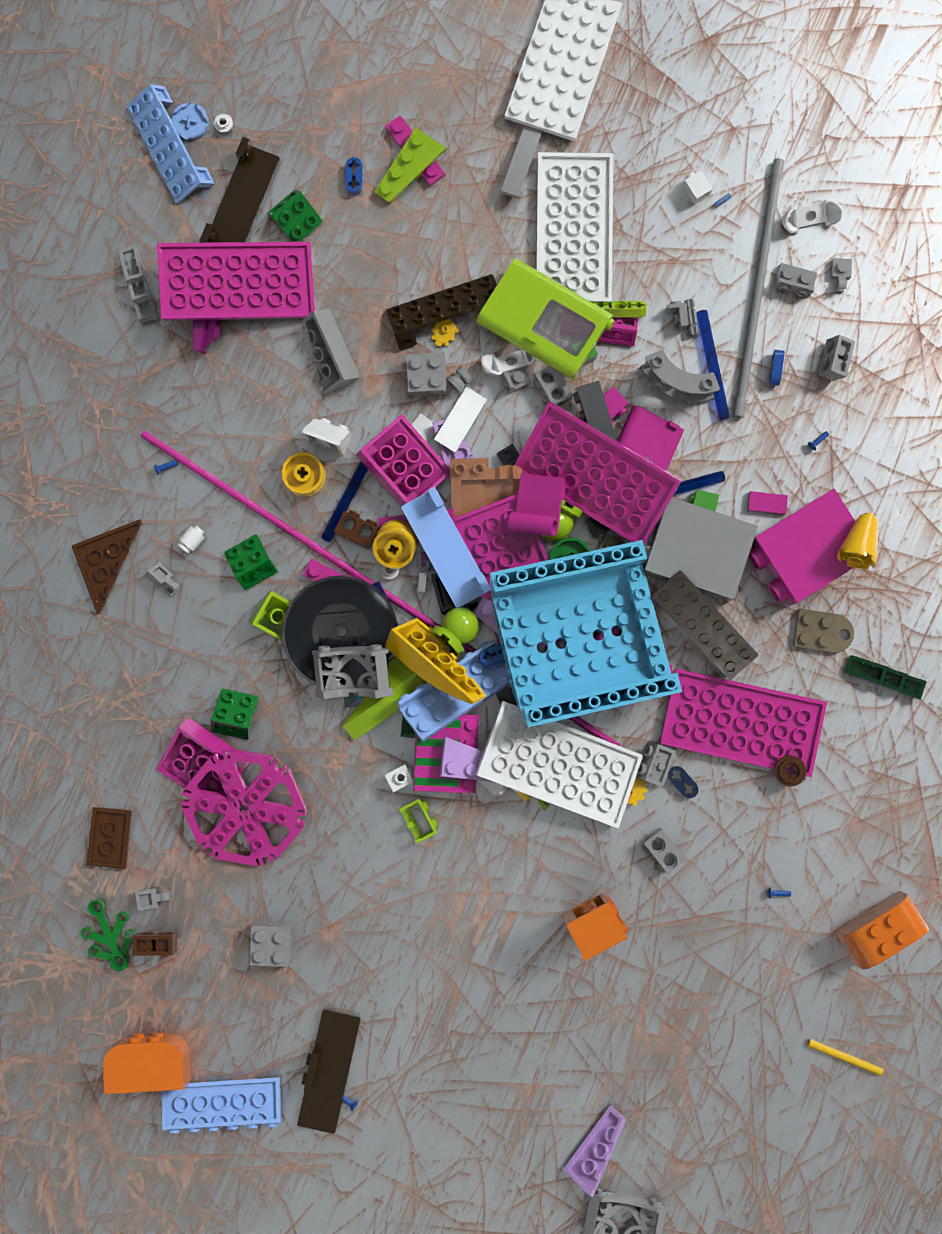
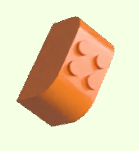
M898 891L834 932L853 963L865 970L884 962L916 942L928 932L929 928L908 894Z
M153 1032L152 1035L144 1036V1033H134L132 1036L123 1038L106 1053L103 1060L104 1094L184 1090L191 1081L189 1047L183 1038L174 1034Z

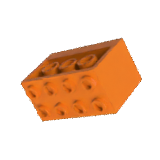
M603 893L562 914L564 922L585 961L628 939L626 933L629 931L624 921L618 915L619 912L609 896L605 897Z

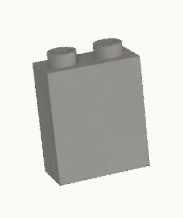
M672 497L655 526L656 529L652 541H647L644 545L647 560L643 563L645 575L667 582L681 570L702 594L725 602L734 600L758 526Z

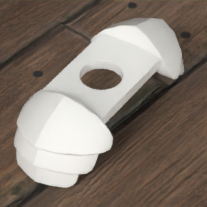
M823 200V203L800 208H797V206L792 207L784 214L781 222L788 232L798 233L799 227L825 222L826 226L837 224L842 220L844 211L838 202ZM814 210V219L806 220L805 215L807 211Z
M521 349L497 358L493 353L490 355L486 354L482 356L481 363L486 374L498 376L502 375L505 371L510 372L530 366L538 359ZM509 358H515L517 363L510 366L507 365L506 361Z

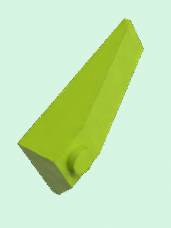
M270 590L256 606L248 622L282 641L283 620L290 602Z

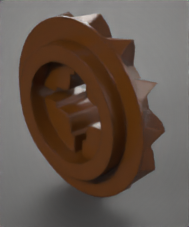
M787 755L779 759L775 765L774 774L777 781L781 784L792 787L804 780L806 767L800 758ZM792 765V770L797 774H790L787 778V772L783 767L789 768Z

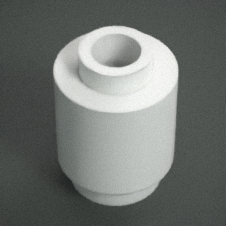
M197 525L194 528L190 526L179 538L180 541L177 544L188 554L191 551L194 552L205 539L203 536L205 532Z

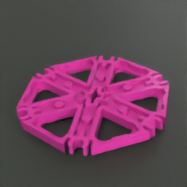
M230 748L228 751L226 749L223 750L224 758H220L217 752L214 753L213 758L212 755L185 786L182 795L188 796L189 800H182L181 809L198 846L205 842L201 850L204 851L206 847H210L212 852L209 856L212 857L218 852L214 859L253 866H259L260 864L262 866L265 863L263 857H268L270 862H273L274 857L277 860L303 829L305 820L299 819L298 816H305L307 812L306 805L290 768L286 773H283L287 765L285 764L282 768H278L276 764L279 759L276 758L270 763L274 758L271 755ZM238 761L257 763L262 767V771L248 788L236 765ZM209 771H215L226 794L198 789V783ZM278 783H284L287 786L293 804L264 801V799ZM241 803L244 806H248L246 812L244 811V809L240 810ZM196 811L224 815V817L209 834H203L194 817V813ZM262 822L284 825L288 827L289 833L279 845L272 846ZM240 827L251 849V854L248 856L228 853L225 850V845Z

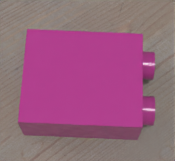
M834 488L756 536L748 557L758 571L766 568L773 581L767 585L778 603L786 600L789 606L853 569V567L846 565L847 561L842 559V562H840L837 554L856 521Z

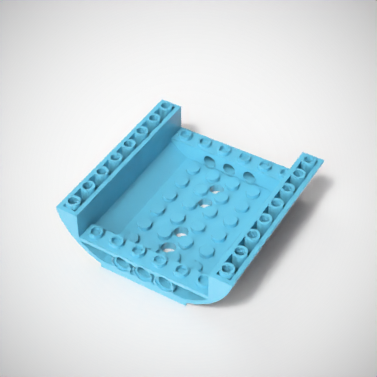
M643 540L490 573L495 623L512 693L522 719L528 728L682 692L678 673L671 674L644 572L643 563L647 560ZM612 627H619L621 635L614 636L611 632ZM600 631L603 635L602 640H595L593 632ZM557 639L565 641L566 646L564 649L556 647L555 642ZM544 643L547 646V651L545 653L538 652L537 644Z

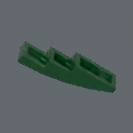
M850 655L845 673L919 700L922 698L927 683L925 680Z

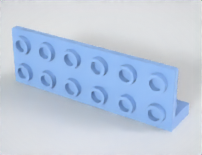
M150 84L127 105V109L175 203H180L197 187L210 188L215 183L206 167L194 166L164 108V106L169 107L173 103L165 86Z
M435 486L425 494L401 507L456 608L491 590L447 512Z

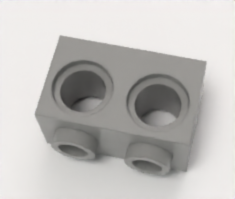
M842 335L827 339L818 375L832 381L847 377L855 341Z
M547 366L535 373L533 383L537 390L541 389L544 396L542 398L546 405L548 402H552L557 406H561L572 400L573 393L561 372L551 366ZM549 375L552 377V382L545 383L542 377ZM557 391L561 393L562 397L554 399L551 394Z
M661 828L642 841L645 845L642 849L649 857L653 856L657 862L654 864L661 873L665 871L669 874L686 861ZM655 839L661 841V847L657 850L652 848V842ZM666 855L673 856V862L670 865L664 864V857Z

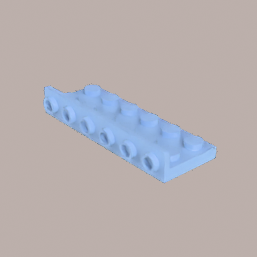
M494 640L489 643L484 642L477 651L467 653L463 660L458 662L460 666L463 665L467 670V676L473 678L486 694L484 699L474 704H469L439 690L430 683L420 684L414 692L405 694L399 699L398 710L422 742L510 684L505 663L491 668H485L480 664V653L482 650L496 644ZM485 655V659L490 662L492 657Z
M280 1077L188 1083L184 1090L162 1091V1130H168V1133H180V1129L188 1128V1132H199L201 1127H207V1131H217L219 1126H227V1130L239 1129V1125H246V1129L258 1128V1124H266V1127H278V1123L283 1122V1118H281Z

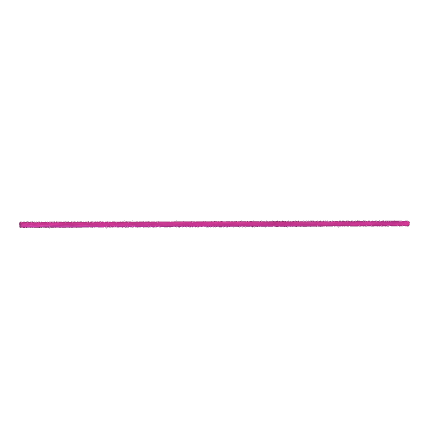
M144 430L142 432V438L351 576L372 584L389 601L413 617L418 618L428 627L431 626L432 629L435 625L442 627ZM470 644L462 645L468 653L477 651ZM579 716L568 718L595 737L618 746L621 745Z

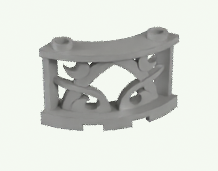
M663 350L647 355L645 357V364L640 366L646 379L653 387H656L663 395L677 401L689 403L710 401L714 399V392L720 390L713 372L693 374L683 371L668 359Z
M380 644L370 645V647H318V650L312 651L317 689H315L316 696L322 699L347 697L352 692L358 694V696L376 699L393 695V687H389L386 661V653H389L388 649L382 648ZM322 657L332 658V663H324L328 668H333L332 671L322 670ZM352 658L361 663L367 670V672L359 677L357 684L354 683L349 674L340 672L344 665ZM323 675L329 676L325 687L323 684ZM366 676H370L367 679L369 680V684H367L364 680ZM342 678L346 680L345 685L340 683Z
M601 1188L596 1189L593 1197L589 1196L584 1230L580 1234H618L615 1223L609 1218L623 1208H627L638 1224L628 1226L622 1234H630L633 1230L641 1231H635L637 1234H649L648 1231H654V1234H662L665 1215L668 1211V1207L662 1205V1201L657 1199L646 1200L625 1194L608 1192ZM606 1202L605 1207L601 1208L599 1206V1203ZM598 1209L603 1213L602 1216L597 1215ZM647 1211L657 1213L655 1226L645 1224V1222L653 1220L652 1216H646ZM605 1223L612 1227L610 1232H605V1229L608 1228L607 1225H604Z

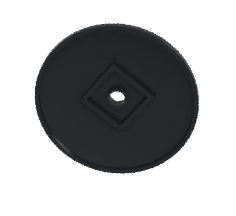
M329 576L307 585L291 601L283 620L282 641L288 660L303 678L316 685L312 651L318 650L320 646H330V648L370 647V645L380 644L382 648H386L385 644L390 631L397 627L398 624L395 612L388 599L372 584L351 576ZM337 627H344L346 630L345 635L337 636L335 634ZM390 651L386 653L387 664L394 656ZM322 657V670L332 671L333 668H328L324 664L326 662L332 663V658ZM352 658L344 665L340 672L349 674L354 683L357 684L359 677L367 672V670L361 663ZM323 675L324 687L329 677L327 675ZM366 676L364 679L367 684L369 683V680L367 679L370 676ZM342 678L340 683L345 685L346 680Z

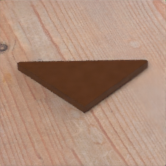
M141 519L71 545L97 614L102 612L142 525Z

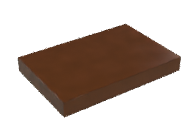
M93 807L87 865L127 868L133 810Z

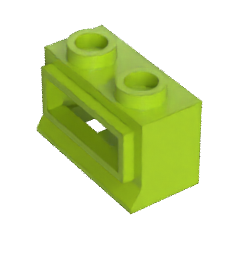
M420 798L399 808L417 844L438 833L436 828L439 827L435 817L430 818L427 812L430 808L426 800L421 801ZM417 804L431 828L430 831L424 834L410 808Z

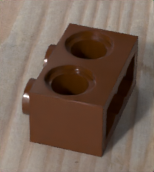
M350 510L349 513L344 511L334 530L335 534L370 550L379 530L376 527L377 523L370 519L366 521L360 519V515ZM346 521H354V527L352 529H345L344 524ZM370 529L371 535L368 538H363L361 536L362 530Z
M177 932L137 933L133 936V956L173 955L177 952Z

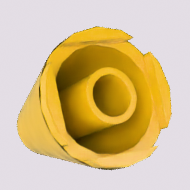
M871 513L859 515L838 550L837 558L840 562L843 559L847 561V566L856 569L868 570L869 566L875 568L878 543V519L875 518V515Z

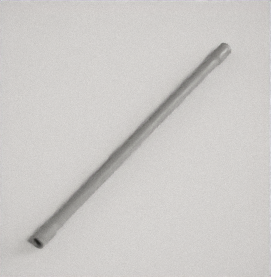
M779 158L773 161L771 186L742 367L733 410V417L744 418L746 396L780 183L785 160Z

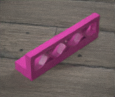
M563 307L559 336L577 339L590 337L596 325ZM613 317V320H615L614 325L610 331L606 330L603 332L598 340L599 342L634 346L638 318Z

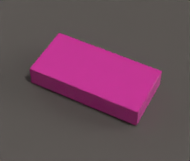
M750 491L747 511L786 515L788 495Z

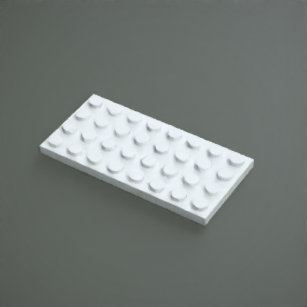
M545 0L504 119L575 142L622 3L614 0Z
M538 152L536 270L592 303L612 302L613 153ZM553 300L549 301V303H557Z
M501 701L475 775L611 827L619 828L643 755L556 721L528 728L522 719L518 706Z

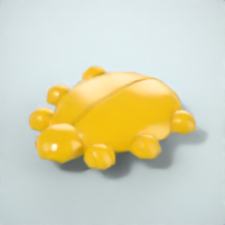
M447 319L436 323L435 327L431 329L434 332L431 338L436 340L435 344L437 346H442L443 343L445 346H448L449 340H455L454 335L459 332V329L456 328L453 321Z
M635 778L628 804L637 806L639 800L645 799L643 793L648 792V789L645 788L647 785L645 780L639 781V778Z

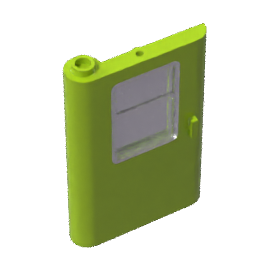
M515 258L480 311L476 322L574 380L603 332L606 330L610 331L615 320H613L614 315Z

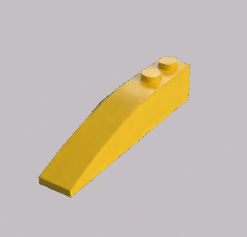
M418 618L391 629L385 647L426 682L469 704H474L486 697V694L476 681L467 676L465 667L463 665L460 666L456 662L457 657L454 653H449L446 649L447 644L438 635L432 633L431 629Z

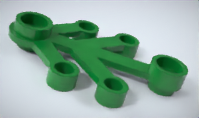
M95 899L89 903L88 911L91 915L97 917L104 935L94 932L92 927L87 926L81 930V937L109 946L111 953L101 950L99 945L94 944L89 947L88 954L91 957L97 956L110 962L112 969L122 971L129 965L127 952L133 938H128L127 933L132 932L133 936L137 933L134 929L126 930L124 933L125 939L119 950L117 940L124 923L129 920V914L126 911L119 912L116 916L117 921L113 931H111L104 914L105 904L102 900ZM96 903L101 906L100 910L95 909ZM120 914L126 916L124 921L120 919ZM85 929L90 931L89 936L84 934ZM93 947L97 948V954L92 953ZM118 957L122 958V964L117 963Z

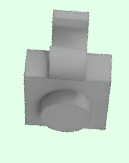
M833 258L831 260V279H836V292H844V289L847 288V280H850L852 276V259Z
M417 559L415 564L420 572L419 576L415 577L414 587L418 588L417 592H426L430 560H427L425 567H421L419 565L420 559Z
M160 562L150 568L145 574L158 588L163 586L165 593L170 597L180 587L177 582L171 579L173 574Z
M156 888L135 892L138 911L158 908V902L172 899L171 891L156 893Z

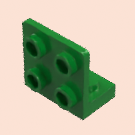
M296 189L267 212V215L276 221L291 242H300L323 222L301 191Z
M257 534L224 552L235 578L244 590L278 572Z
M221 689L211 717V732L249 740L250 724L258 703V696Z

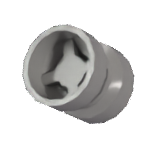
M459 366L456 374L450 376L447 382L454 390L461 393L464 390V386L470 384L473 378L464 368Z

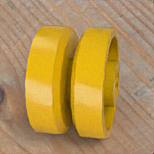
M306 452L295 453L283 464L282 480L286 487L296 496L303 498L312 497L318 494L324 487L326 471L320 460L313 454ZM303 473H307V474H308V475H305V478H302V477H301Z
M390 520L379 528L372 546L373 554L376 560L385 567L391 569L402 568L412 560L418 544V538L409 523L402 520Z

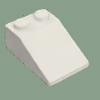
M314 418L303 429L302 433L308 443L343 456L352 436L351 432L348 431V427L341 424L334 426L330 424L331 421L320 418V420Z

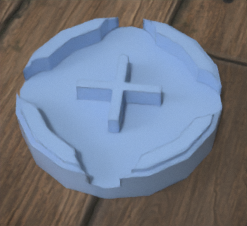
M183 103L172 113L171 121L179 137L183 140L195 141L200 139L209 127L207 114L198 104Z

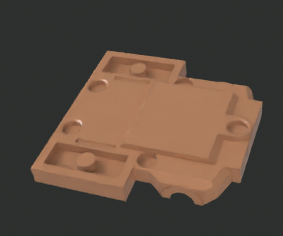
M489 457L450 458L451 509L454 508L455 518L518 494L520 474H523L521 467L517 465H501L496 468H489Z

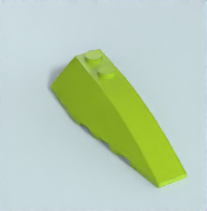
M394 657L387 664L389 687H393V695L376 699L363 696L362 701L355 707L342 727L356 740L398 710L399 699L403 695L411 694L417 686L428 682L410 670L397 657Z

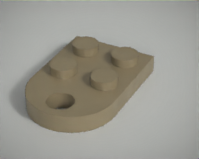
M798 609L793 647L836 653L844 651L851 645L854 639V628L846 617L838 614ZM841 630L848 632V638L845 641L839 638Z

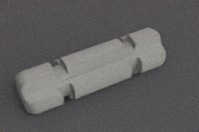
M687 299L684 301L687 305L689 328L687 330L688 335L693 337L699 334L698 326H696L698 322L696 309H694L695 300Z

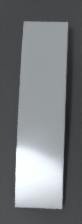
M524 126L501 188V194L519 198L536 154L542 130Z
M133 245L118 250L125 280L128 284L140 324L157 319L156 307L137 246Z

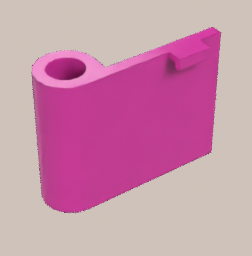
M633 405L617 441L640 456L648 457L649 461L667 471L684 429L642 407Z
M520 474L516 512H511L509 515V530L555 536L559 527L562 498L565 495V478Z

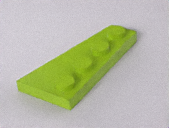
M415 128L374 192L391 204L408 188V185L420 177L421 173L448 149L418 128Z

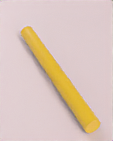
M812 1039L808 1041L807 1046L879 1076L883 1074V1068Z

